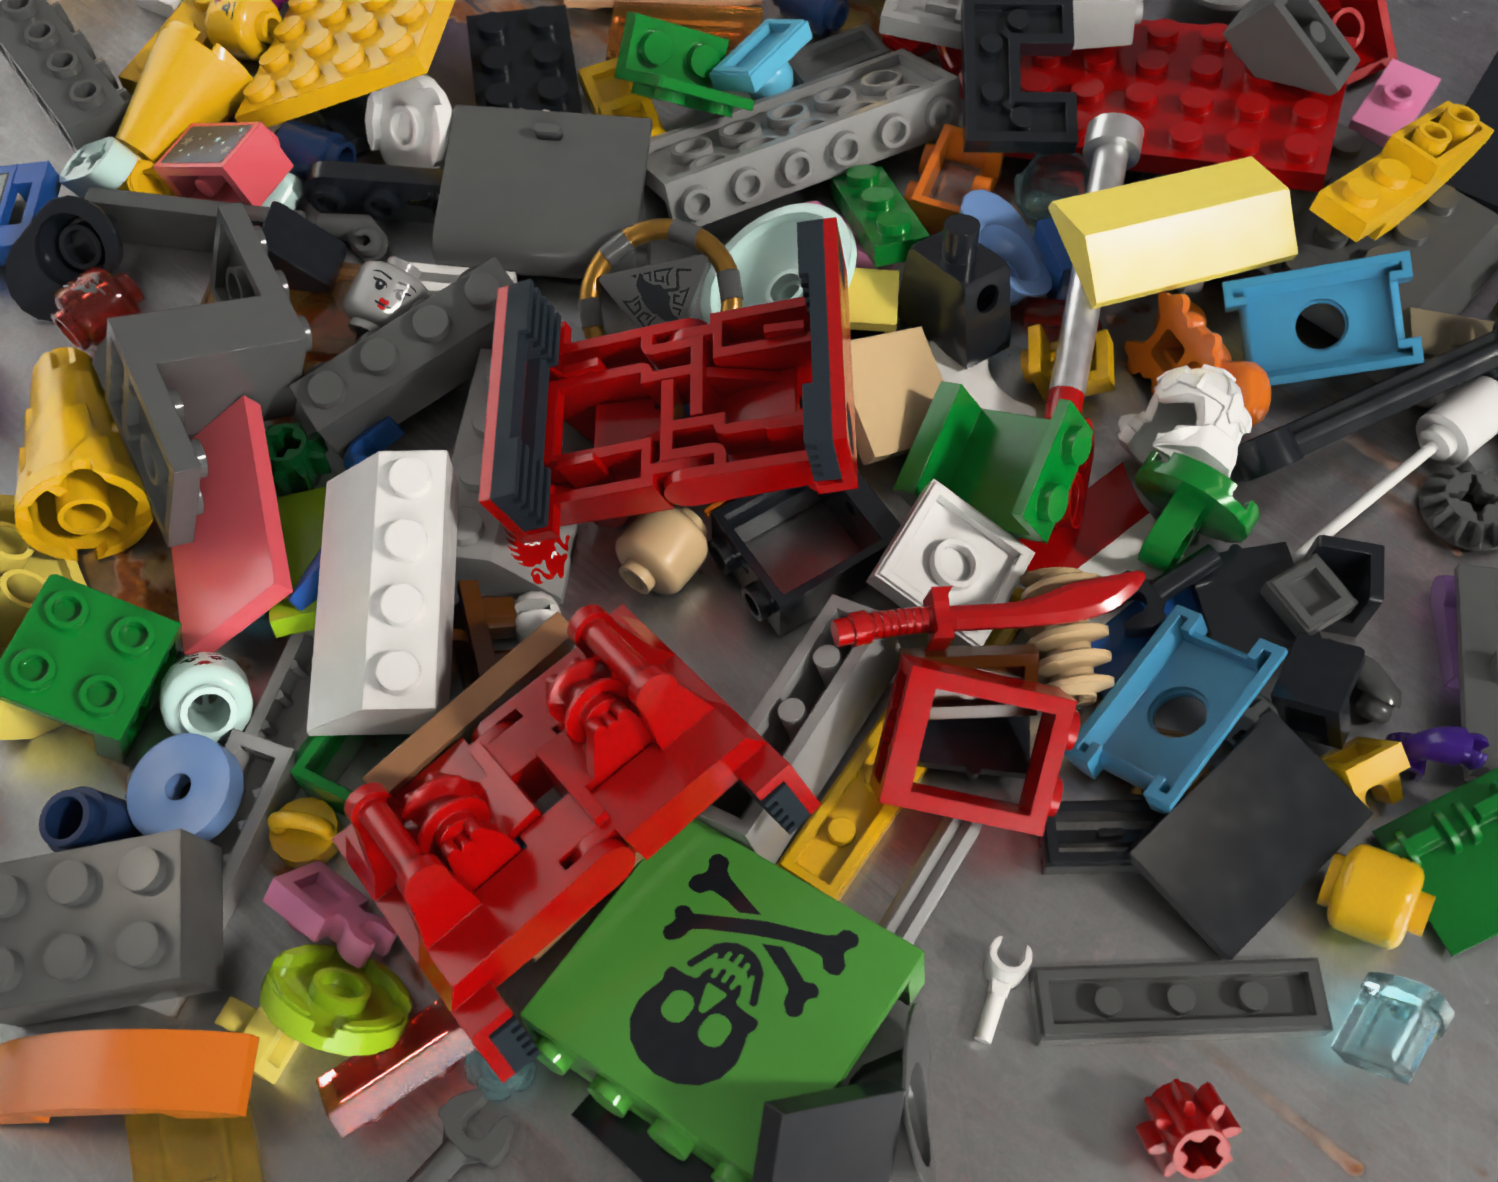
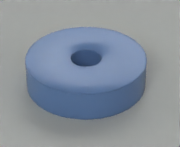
M194 733L171 736L153 746L136 765L130 777L126 794L129 817L136 829L143 835L183 829L210 841L229 825L239 809L244 790L243 772L233 753L212 739ZM191 782L188 794L180 799L181 790L186 784Z

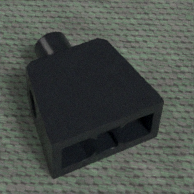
M955 214L949 216L944 221L943 231L913 244L908 250L898 295L897 317L911 328L922 326L926 339L929 342L933 341L946 355L967 370L1010 347V268L1004 259L979 243L980 222L977 218L967 214Z

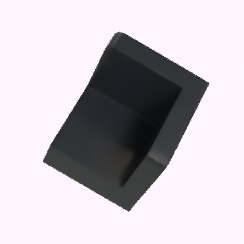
M1319 535L1303 560L1317 553L1359 602L1351 613L1321 631L1357 637L1384 600L1385 545Z
M1298 633L1270 695L1271 702L1277 709L1279 717L1301 739L1340 750L1343 749L1351 730L1349 697L1365 663L1364 649L1346 643Z

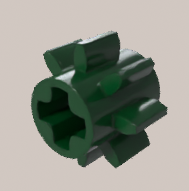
M296 420L293 424L281 423L267 427L268 430L265 434L273 480L281 496L312 490L319 483L321 474L331 473L330 465L325 456L329 449L324 438L318 432H313L307 436L299 420Z

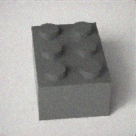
M176 829L0 863V1023L24 1026L224 990L222 847L183 829Z

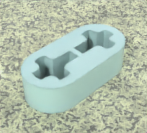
M107 137L88 143L76 151L60 173L59 183L82 198L85 197L89 187L117 189L132 172L137 156L114 137Z

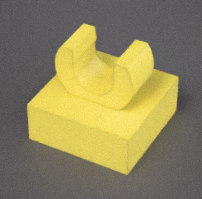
M230 996L214 1022L217 1026L225 1029V1032L247 1033L260 1037L253 1074L275 1085L300 1043L288 1037L268 1020L261 1004L256 1009Z

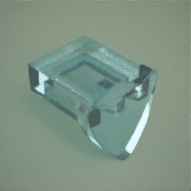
M1368 972L1361 984L1363 990L1332 1044L1331 1049L1346 1064L1409 1086L1433 1038L1439 1040L1446 1033L1455 1015L1454 1010L1444 996L1427 985L1393 974Z

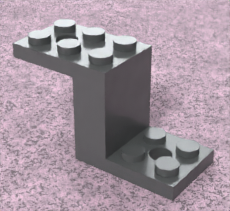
M242 202L218 205L210 278V289L216 302L107 318L105 400L134 469L142 480L147 500L168 548L194 542L196 516L204 513L200 479L208 477V462L201 442L198 439L189 440L188 436L200 432L243 395L261 405L263 421L295 415L297 398L289 386L304 377L306 352L312 349V334L309 323L303 315L297 316L290 302L287 279L281 270L274 269L268 257L265 234L260 226H253Z

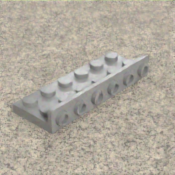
M903 48L797 85L781 93L755 100L752 111L734 108L732 118L715 114L651 137L645 184L665 201L670 219L676 218L700 227L844 174L852 166L871 164L936 140L945 123L963 128L959 77Z

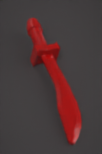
M1137 570L1072 582L1030 599L998 604L950 606L948 593L953 586L931 587L923 599V606L867 613L866 610L847 613L844 618L831 620V634L836 647L850 644L857 647L871 644L874 639L927 633L929 644L924 652L946 650L955 638L954 632L1029 628L1074 623L1101 616L1118 608L1139 589L1146 576L1145 572Z

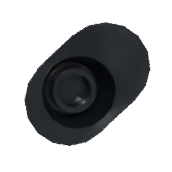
M66 195L51 199L39 210L32 222L13 244L7 256L5 281L10 296L24 312L38 320L60 322L75 318L99 294V285L103 289L120 266L123 258V241L115 226L117 220L112 215L105 214L99 206L86 198ZM84 273L90 276L85 284H83L85 278L81 276L79 283L78 280L76 284L74 282L60 298L54 301L56 291L68 282H72ZM95 277H99V283L94 282ZM90 283L97 285V293H84L80 289L74 290V288L81 285L88 289Z

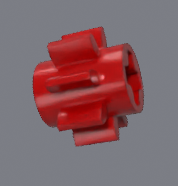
M1177 1078L1159 1087L1151 1097L1146 1096L1143 1101L1147 1106L1150 1121H1145L1135 1126L1136 1132L1147 1153L1154 1156L1164 1176L1169 1177L1178 1170L1188 1178L1201 1180L1216 1174L1227 1162H1231L1233 1158L1230 1155L1231 1149L1227 1138L1241 1133V1127L1210 1082H1206L1197 1090L1193 1085L1181 1082Z

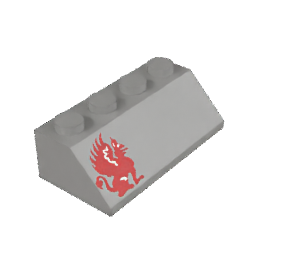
M481 348L451 459L459 483L455 593H458L456 588L458 580L478 579L481 596H512L516 600L520 595L529 591H543L553 597L558 604L563 605L580 523L560 526L559 538L523 544L478 502L492 349ZM563 420L561 454L594 448V444Z

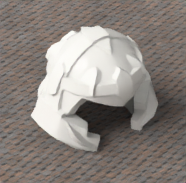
M1204 364L1202 368L1194 369L1186 365L1166 371L1157 378L1158 385L1154 387L1155 393L1150 400L1146 412L1142 411L1139 414L1130 413L1120 416L1118 421L1120 433L1118 436L1121 446L1141 465L1151 451L1158 450L1163 462H1168L1172 454L1176 452L1203 462L1230 478L1236 464L1240 440L1244 434L1250 433L1252 418L1244 407L1241 389L1235 383L1236 378L1223 368Z

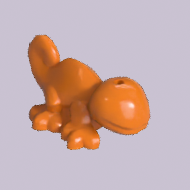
M1161 291L1158 294L1159 306L1154 317L1155 331L1152 336L1146 341L1130 340L1125 342L1124 349L1128 356L1127 371L1132 375L1141 374L1143 378L1151 379V391L1154 394V387L1158 385L1157 378L1166 371L1186 365L1191 369L1202 368L1204 364L1223 368L1236 378L1235 383L1241 389L1244 407L1252 418V427L1261 422L1269 411L1271 402V385L1266 371L1255 362L1232 361L1229 350L1222 343V336L1218 333H1212L1206 327L1207 317L1205 312L1196 303L1191 302L1189 296L1180 293L1172 295Z

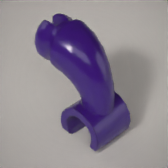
M1439 726L1414 734L1395 732L1386 737V740L1402 743L1411 766L1407 769L1410 770V780L1416 782L1424 779L1427 761L1451 767L1460 765L1467 770L1479 769L1488 758V754L1481 751L1490 746L1484 735L1470 733L1467 728L1458 726Z

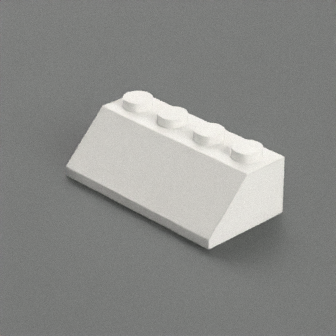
M447 450L378 451L326 483L307 733L309 736L414 734L450 703L459 483Z

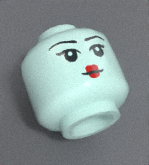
M199 652L187 655L173 664L161 681L159 694L160 709L165 726L173 735L185 733L200 734L222 745L226 744L233 728L243 731L251 719L254 701L246 674L234 660L220 653Z

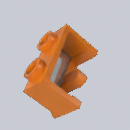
M946 123L936 144L927 143L924 148L918 170V175H921L919 182L910 180L904 194V199L930 236L943 231L944 221L949 216L961 214L962 198L971 190L984 189L992 193L995 192L1000 180L1005 154L963 152V128Z

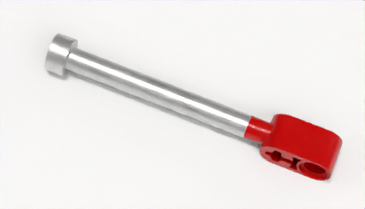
M1112 112L1098 115L1089 122L1083 147V157L1091 165L1086 193L1123 185L1126 170L1138 163L1143 143L1144 128L1134 117ZM1073 265L1045 407L1044 418L1051 419L1059 399L1071 400L1082 415L1101 307L1091 308ZM1084 418L1094 431L1091 419ZM1094 432L1089 457L1077 470L1068 492L1066 512L1062 519L1055 523L1054 528L1077 529L1082 522L1094 457Z

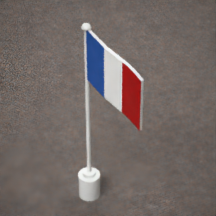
M1482 375L1461 384L1421 416L1416 423V434L1421 449L1292 552L1291 557L1294 565L1303 560L1317 536H1334L1429 457L1445 464H1460L1498 433V381ZM1123 462L1088 488L1084 514L1079 528H1053L1047 544L1022 538L1019 540L1035 552L1025 573L1040 568L1068 567L1077 568L1087 573H1097L1103 577L1121 574L1127 570L1131 572L1143 571L1145 572L1146 579L1151 580L1162 574L1137 559L1141 547L1156 520L1141 503L1127 476ZM1183 555L1178 561V563L1185 559ZM1188 587L1168 600L1164 610L1166 618L1177 604L1198 612L1191 588ZM1131 600L1125 603L1123 607L1111 613L1088 619L1091 623L1107 625L1109 629V636L1091 642V648L1106 649L1111 651L1112 655L1110 662L1094 667V673L1112 676L1116 683L1152 636L1137 638L1125 636L1124 623L1134 614L1140 613L1145 609L1146 606L1142 602ZM1112 687L1097 693L1100 700L1096 704L1095 709Z

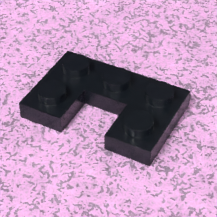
M962 0L963 152L1074 154L1078 145L1077 92H1021L1020 56L1071 55L1075 44L1073 0Z

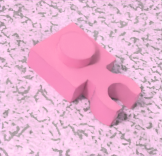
M320 860L274 877L263 899V902L286 919L288 925L293 930L307 936L314 943L329 937L337 944L336 947L339 955L346 962L359 969L366 965L372 950L382 957L388 955L397 936L387 919L365 912L370 901L369 898Z

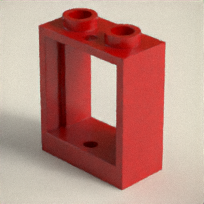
M901 653L869 785L879 803L1043 837L1047 817H1054L1062 800L1063 781L1058 775L1065 750H1072L1080 730V713L1078 710H1075L1077 700L1059 687ZM936 689L1042 711L1019 804L913 782Z

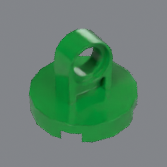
M1158 450L1150 452L1136 473L1134 480L1141 493L1162 513L1145 539L1138 554V561L1160 573H1164L1178 563L1197 532L1226 543H1241L1249 536L1260 518L1259 508L1253 499L1242 506L1231 496L1238 486L1234 481L1209 465L1184 454L1174 452L1168 462H1163Z

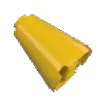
M168 20L160 30L115 136L116 140L136 154L137 161L150 160L158 162L191 124L228 123L235 117L245 97L243 94L245 87L254 80L245 67L221 45L216 43L212 50L195 40L201 31L178 20Z

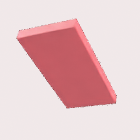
M245 395L241 396L190 439H198L204 448L208 462V477L200 479L204 513L196 516L194 542L171 547L179 620L182 626L183 654L185 655L199 652L214 653L293 592L261 405Z

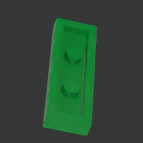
M856 165L850 167L846 173L830 178L833 200L875 267L906 262L908 250L913 244L930 237L882 166Z

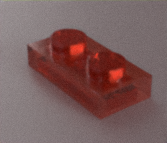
M441 998L408 1019L409 1022L405 1032L394 1047L374 1055L352 1056L315 1080L326 1115L342 1138L361 1125L366 1126L381 1120L392 1110L397 1101L427 1081H435L446 1076L456 1068L461 1058L476 1049Z

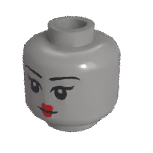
M390 256L387 262H365L358 270L342 303L345 315L350 319L349 329L361 337L371 330L384 327L403 315L414 302L430 297L427 288L418 280L421 272L409 262Z

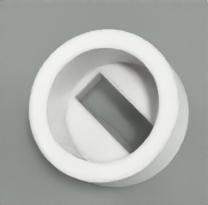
M529 591L520 595L514 602L517 614L515 619L517 627L514 635L522 642L557 611L561 614L560 607L553 597L543 591Z

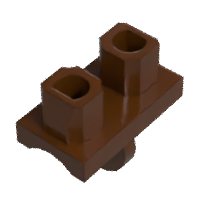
M478 579L458 580L456 586L459 602L454 605L451 681L461 676L463 690L467 689L512 650L494 651L491 639L512 638L517 627L515 624L517 614L513 597L481 596Z

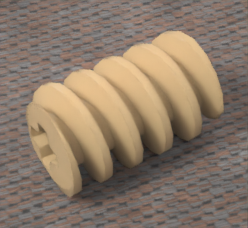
M1048 567L1029 571L1019 576L1020 583L1026 588L1021 594L1022 601L1072 582L1103 576L1068 567ZM1087 619L1074 623L1024 628L1025 633L1032 637L1027 644H1035L1039 652L1038 683L1062 689L1077 700L1075 710L1097 703L1096 693L1114 687V677L1094 673V667L1112 660L1111 651L1091 648V642L1109 636L1107 625L1091 623Z

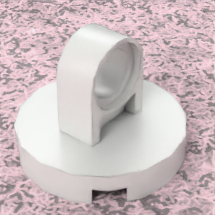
M426 74L371 92L367 100L365 114L367 141L371 151L380 150L383 160L387 165L444 169L454 109L451 108L446 93L433 78Z

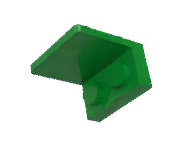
M627 12L614 78L633 82L632 94L660 101L663 100L682 107L732 118L734 108L752 111L755 102L752 99L715 90L709 73L725 58L729 43L728 39L643 14Z
M52 574L45 581L0 659V700L92 734L97 755L124 764L160 694L162 679L169 668L176 663L182 652L181 623L60 575Z

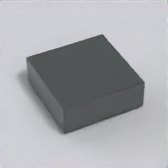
M1317 553L1267 581L1259 592L1296 638L1299 632L1308 635L1318 633L1351 613L1359 603Z

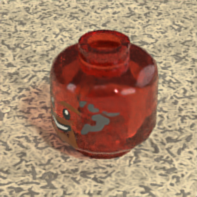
M91 267L56 291L53 300L56 311L51 314V318L63 335L77 349L86 351L90 348L96 351L98 344L107 336V318L142 313L139 304L145 300V297L134 281L124 272L114 276L103 268Z

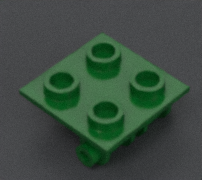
M1497 767L1372 831L1384 851L1414 861L1422 867L1425 876L1422 891L1436 896L1428 921L1451 957L1498 935Z

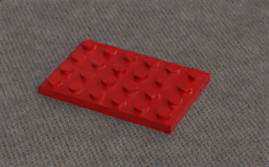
M1171 19L1142 20L1140 24L1134 25L1132 45L1072 50L1070 56H1022L1020 61L1021 92H1077L1078 145L1074 154L1005 153L1004 156L1091 166L1083 157L1087 126L1096 116L1115 112L1134 117L1144 128L1140 159L1128 171L1170 175L1252 156L1289 189L1319 192L1324 186L1348 79L1338 92L1328 96L1254 77L1245 63L1234 54L1231 45L1223 36V32L1229 25L1223 23L1208 25L1177 23ZM1344 36L1355 51L1357 37Z

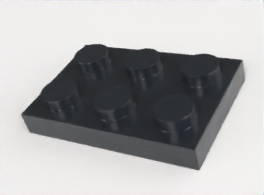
M566 5L538 6L531 9L487 12L480 15L466 16L476 106L522 108L541 111L545 109L555 112L583 113Z

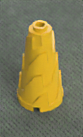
M59 347L43 353L33 367L30 384V408L25 410L23 447L19 448L16 493L13 502L15 527L27 544L51 557L79 561L77 549L95 548L96 560L121 553L135 545L146 534L152 523V509L147 500L142 480L134 469L106 403L105 390H103L100 378L92 364V358L86 352L77 348Z

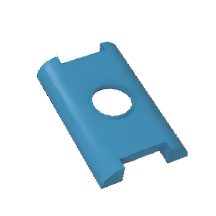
M1410 250L1222 282L1225 313L1238 311L1244 361L1255 362L1266 371L1271 386L1425 363L1421 336L1405 338L1398 284L1408 283L1413 278ZM1314 304L1331 305L1341 313L1344 319L1345 326L1342 337L1334 345L1325 349L1307 347L1299 340L1295 330V323L1299 314Z
M1177 604L1115 683L1114 687H1112L1080 728L1077 741L1072 750H1065L1064 755L1074 766L1094 780L1104 769L1145 790L1143 794L1150 809L1162 814H1169L1287 656L1288 650L1262 638H1259L1248 654L1206 637L1205 635L1208 630L1202 614ZM1191 697L1204 704L1207 709L1206 721L1200 729L1188 736L1179 738L1166 737L1160 734L1154 726V717L1157 710L1165 702L1173 698Z

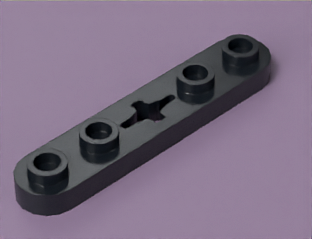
M318 161L309 167L302 191L307 202L320 213L370 215L372 218L380 220L434 223L438 205L437 194H440L444 169Z

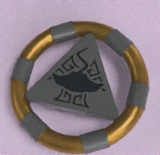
M676 218L646 220L620 230L599 248L590 261L582 279L578 308L581 329L585 338L590 339L607 335L604 329L600 301L602 287L605 288L636 328L690 318L711 264L717 273L722 303L720 312L742 308L744 298L741 278L734 259L726 247L714 235L703 229V227ZM669 240L697 249L702 253L691 257L609 273L611 268L634 250L635 247L651 241Z

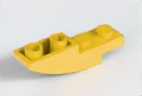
M1446 101L1393 133L1379 155L1320 190L1309 210L1356 243L1367 235L1376 241L1413 213L1440 189L1489 140L1494 129L1481 122L1479 115L1471 108Z

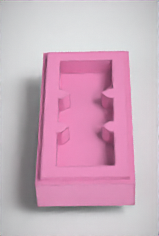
M1393 58L1351 119L1348 128L1384 148L1393 133L1419 117L1434 94L1441 78Z

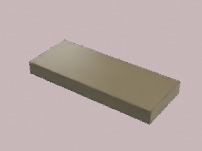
M1408 307L1402 310L1405 338L1421 336L1425 359L1436 357L1492 331L1494 325L1493 321L1415 307Z

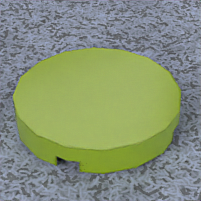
M306 944L282 951L274 958L271 968L266 972L261 984L259 1002L268 1020L288 1037L316 1050L344 1056L374 1055L394 1047L405 1032L409 1022L408 1016L412 1008V996L398 975L373 958H369L366 965L359 969L346 962L339 955L337 947L334 945Z

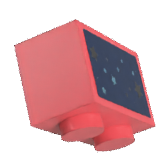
M262 122L191 124L153 166L178 197L230 203L242 202V204L261 206L294 167L281 149L277 136L265 127Z

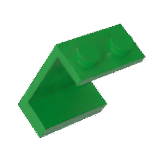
M941 381L893 490L912 508L923 488L935 479L1013 537L1047 544L1055 523L1059 522L1066 512L1068 492L1077 470L1089 457L1094 431L1071 400L1059 399L1051 419L982 409L962 384Z

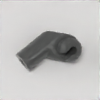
M318 214L316 225L339 240L346 241L362 260L377 261L387 252L389 245L388 237L370 215Z

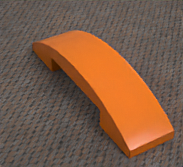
M100 1029L47 1033L3 1042L0 1044V1124L49 1123L50 1117L150 1113H161L177 1119L246 1117L260 1037L247 1033L206 1030Z

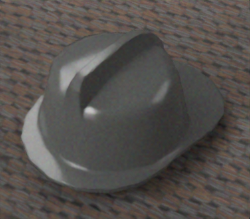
M913 1003L908 1012L904 1048L864 1064L850 1079L848 1086L886 1078L905 1089L892 1176H918L920 1182H936L935 1160L929 1127L931 1080L929 1032L922 1005Z

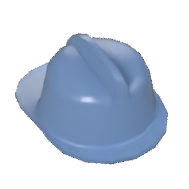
M982 189L971 190L962 198L961 214L971 215L979 220V243L1004 259L1010 268V308L1016 306L1027 295L1032 297L1045 296L1052 289V278L1041 260L1032 234L1023 217L1010 203L995 193Z

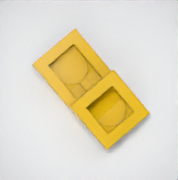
M618 57L578 69V82L593 114L652 118L651 137L665 133L652 99L632 94L633 82L614 78Z

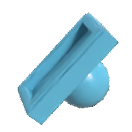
M766 19L709 73L714 89L719 91L747 92L751 99L758 100L792 88L794 83L793 69L788 61L813 38L808 21H804V19Z

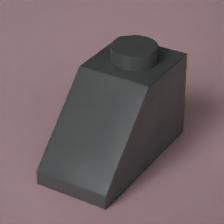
M1251 0L1244 5L1223 32V36L1231 45L1234 54L1245 63L1254 77L1328 96L1341 89L1361 60L1318 0Z

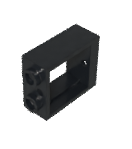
M859 472V488L818 495L817 491L812 490L807 485L738 498L711 513L712 540L708 541V546L715 564L725 575L730 572L734 574L743 587L741 589L742 596L752 615L758 621L767 619L779 637L817 616L832 594L846 599L869 586L870 584L866 582L901 526L900 522ZM823 500L862 551L783 595L745 543Z

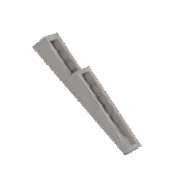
M315 629L290 636L245 732L233 728L224 746L233 753L241 766L244 790L239 809L232 821L219 835L209 841L222 847L223 931L271 844L267 818L273 812L279 811L285 804L293 801L301 788L290 771L295 765L298 749L309 736L307 733ZM189 996L141 1004L140 1006L168 1017L177 1018Z

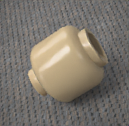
M673 504L672 510L637 515L616 539L615 552L622 564L619 568L620 576L631 588L641 594H648L650 591L663 595L677 593L707 559L709 546L706 540L707 529L705 524L690 508Z

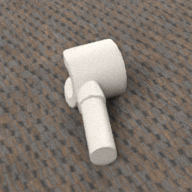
M1001 935L993 940L983 962V972L989 984L986 991L987 997L973 1037L975 1040L989 1045L992 1042L1004 1001L1007 1000L1010 989L1016 988L1023 981L1033 957L1032 950L1027 945L1018 966L1010 967L1003 964L997 955L1003 938Z

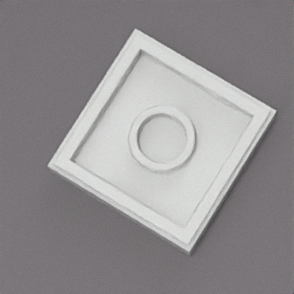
M933 479L923 488L866 582L901 608L923 606V599L931 587L953 586L948 593L950 606L1007 603L1020 581L1019 576L1024 574L1035 552L944 485ZM992 630L954 632L955 638L951 644L954 646L966 645L967 647L983 646Z

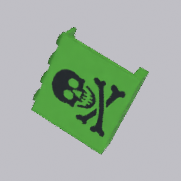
M695 818L648 860L643 858L519 1015L534 1044L541 1053L536 1058L547 1068L560 1076H564L569 1068H571L591 1082L587 1087V1091L608 1111L623 1118L627 1111L631 1110L650 1123L651 1126L647 1131L649 1136L665 1151L682 1161H685L690 1153L713 1167L715 1170L711 1178L714 1182H752L764 1102L839 1088L897 999L910 1006L925 984V951Z

